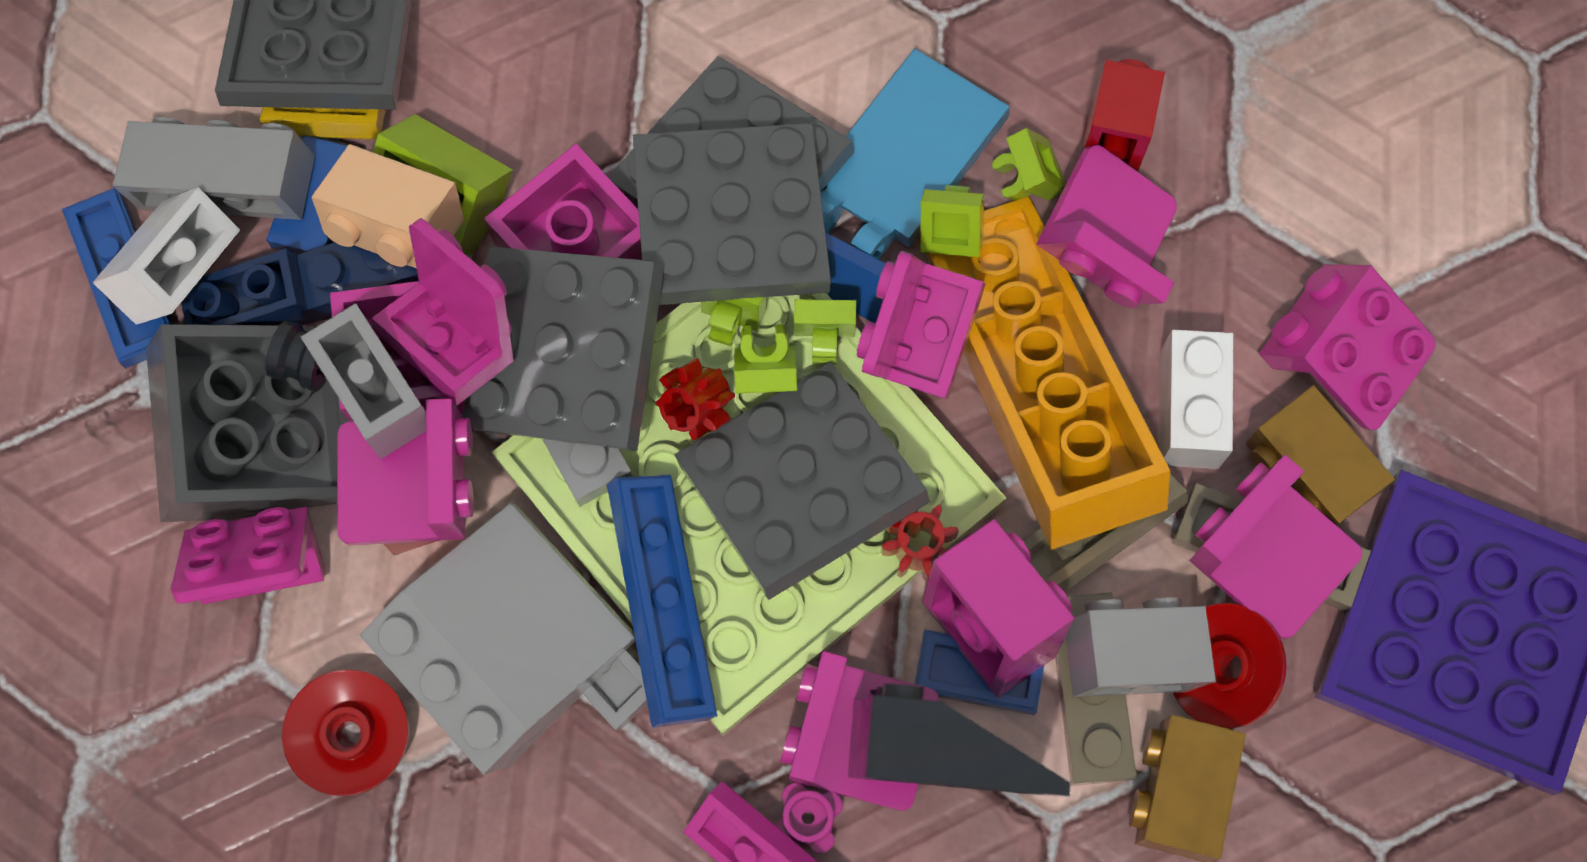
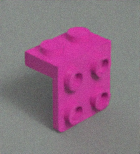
M1088 146L1082 151L1036 245L1057 258L1059 264L1069 272L1084 277L1103 289L1104 294L1117 304L1128 308H1136L1138 304L1165 303L1175 282L1154 269L1150 264L1177 210V203L1170 194L1102 146Z
M419 218L409 225L419 283L372 317L374 331L444 395L449 399L452 398L453 402L458 405L514 362L510 339L512 326L507 318L505 304L507 290L499 275L491 267L484 264L479 267L463 253L460 244L452 234L442 228L437 231L424 219Z
M901 251L896 263L888 261L883 268L876 292L877 298L884 299L876 323L867 322L859 340L857 357L864 359L862 372L948 399L986 283L926 264L915 255Z
M1324 264L1309 277L1305 284V291L1289 313L1275 324L1271 338L1259 355L1272 369L1311 373L1361 428L1377 430L1382 426L1432 355L1436 343L1433 335L1371 265Z
M452 398L426 400V432L382 459L378 457L367 443L354 421L346 422L340 426L338 430L337 531L339 538L345 544L353 546L465 539V518L472 517L474 510L472 483L470 479H465L464 456L472 455V427L470 419L462 417Z
M1286 455L1271 470L1262 462L1256 466L1236 489L1245 498L1230 515L1223 508L1219 507L1195 534L1204 544L1189 560L1239 605L1245 606L1250 611L1254 610L1264 616L1274 626L1282 640L1289 639L1297 633L1362 558L1361 547L1291 487L1304 470Z
M274 507L261 511L254 517L229 522L222 519H212L199 523L192 529L184 530L171 585L174 601L184 604L201 600L203 605L324 581L325 565L308 507L291 510L283 507Z
M822 651L819 666L806 664L797 701L808 703L803 726L799 728L790 725L780 762L792 765L789 781L897 811L909 809L914 802L918 784L848 778L853 702L870 696V689L884 687V684L920 685L846 666L847 657ZM924 687L923 700L939 701L938 694L933 689Z

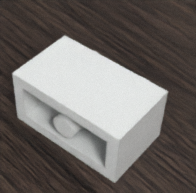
M199 187L163 200L92 283L136 325L172 314L240 229Z
M1172 330L1160 350L1159 450L1168 466L1219 469L1233 451V333Z

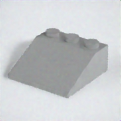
M515 503L508 504L402 590L359 635L483 775L511 767L635 641L632 629Z

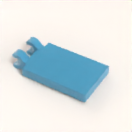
M914 48L845 136L852 141L854 154L820 192L825 232L830 234L843 213L848 211L867 223L855 235L851 246L878 260L882 258L894 239L910 248L921 233V198L924 189L944 191L946 185L957 186L1009 118L1010 106Z

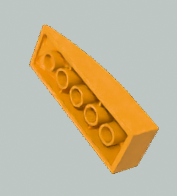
M1028 196L983 211V246L980 257L935 253L925 254L929 264L986 283L963 353L1007 456L1051 550L1168 510L1170 469L1068 271L1059 264L1057 258L1036 245L1045 227Z

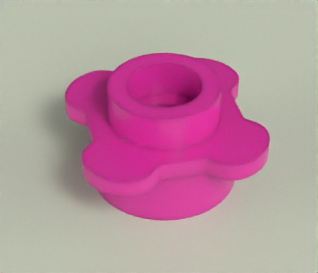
M801 783L788 785L782 792V799L785 803L782 819L777 821L775 826L794 842L809 845L812 851L817 854L828 852L835 842L834 836L831 833L834 819L843 810L841 798L836 793L830 791L824 794L807 791ZM806 812L812 813L814 815L813 823L805 824L802 821L803 814Z

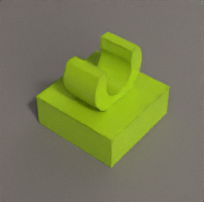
M1028 128L1007 137L1006 140L1011 153L998 156L992 162L993 170L1002 174L1017 168L1018 178L1013 185L1001 190L1003 197L1016 201L1033 194L1049 201L1061 195L1066 183L1050 140Z
M946 185L944 191L924 189L921 198V252L980 257L983 246L984 194L970 193V187Z
M767 297L701 302V312L710 315L708 326L712 328L708 339L731 347L739 325L743 327L751 326L752 330L758 331L766 311Z
M795 299V336H812V364H827L829 362L836 364L837 337H855L856 300Z
M775 325V342L769 347L756 346L752 341L751 326H744L740 335L741 348H734L735 394L797 391L795 345L788 346L787 331L784 325Z

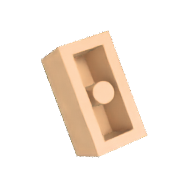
M351 144L347 146L311 197L322 230L327 237L341 246L351 247L355 245L376 253L388 263L398 267L408 265L416 268L409 233V225L422 218L437 231L442 228L454 236L464 221L455 182Z

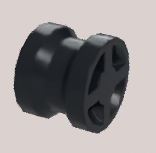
M284 320L276 329L268 347L265 363L266 375L279 381L292 378L298 380L302 388L317 392L325 385L327 378L301 339V336L308 332L304 331L300 323Z

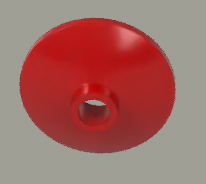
M1219 603L1207 606L1206 614L1216 682L1189 692H1173V695L1181 708L1196 721L1227 729L1241 728L1262 718L1278 700L1286 677L1285 649L1274 626L1256 611H1250L1245 606L1233 603ZM1238 656L1242 662V669L1239 677L1233 679L1229 673V664L1233 658Z
M349 669L323 674L304 686L288 707L282 727L283 750L292 771L309 787L333 796L358 795L382 784L400 764L409 738V722L406 709L394 689L375 675ZM356 724L361 731L359 741L353 746H343L340 740L342 730L348 725Z

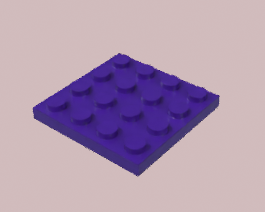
M1400 470L1394 476L1395 480L1392 482L1368 548L1371 552L1353 605L1344 614L1315 698L1550 795L1559 794L1562 792L1587 716V543Z

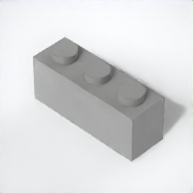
M155 117L152 122L128 121L113 187L138 209L155 210L163 200L199 187L225 215L302 220L315 155L301 140L295 130L276 123H266L261 128H243L222 120H210L206 125L184 124L181 121L168 117Z

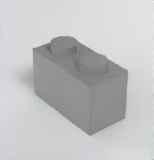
M356 303L301 336V339L359 431L380 459L426 432L425 410Z
M1177 597L1148 600L1143 602V608L1124 609L1123 600L1120 599L1089 602L1085 604L1086 612L1074 617L1075 619L1066 635L1073 697L1189 692L1216 682L1206 607H1181V600Z

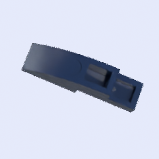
M334 242L298 255L285 248L204 275L184 298L181 305L185 325L279 326L284 320H292L301 325H306L332 318L330 293L416 282L419 281L416 268L408 265L398 267L388 263L378 254L355 245L345 247Z

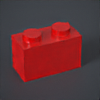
M1124 59L1118 62L1105 60L1090 106L1081 153L1088 146L1100 145L1138 172L1152 139L1165 72L1151 69L1147 64L1138 60Z

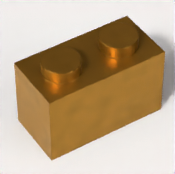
M1314 385L1262 424L1246 442V445L1252 450L1250 458L1255 467L1262 462L1271 470L1286 455L1302 468L1304 472L1291 487L1336 526L1340 525L1395 480Z
M1170 715L1160 722L1159 729L1152 727L1149 729L1142 756V764L1151 766L1146 791L1137 789L1129 817V826L1138 828L1135 840L1136 845L1201 862L1221 860L1246 733L1175 715Z

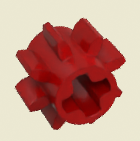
M694 358L680 368H674L659 379L667 390L655 403L660 408V413L670 430L689 431L691 439L697 440L710 430L715 432L731 420L729 414L723 408L730 400L735 398V393L730 391L729 383L722 375L720 368H702L699 359Z
M940 505L933 508L931 513L918 512L917 510L905 517L902 522L898 521L887 528L888 532L897 537L896 540L887 541L882 545L881 554L882 556H897L900 561L898 577L902 578L911 569L921 571L922 577L928 582L933 561L948 551V549L943 547V544L957 538L958 527L944 528L939 519L942 511ZM921 531L927 532L931 535L929 545L920 548L918 553L911 551L908 548L910 537H917Z

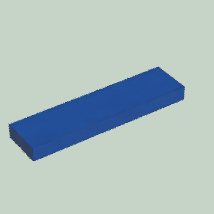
M671 475L615 478L607 484L651 727L711 720L718 715Z

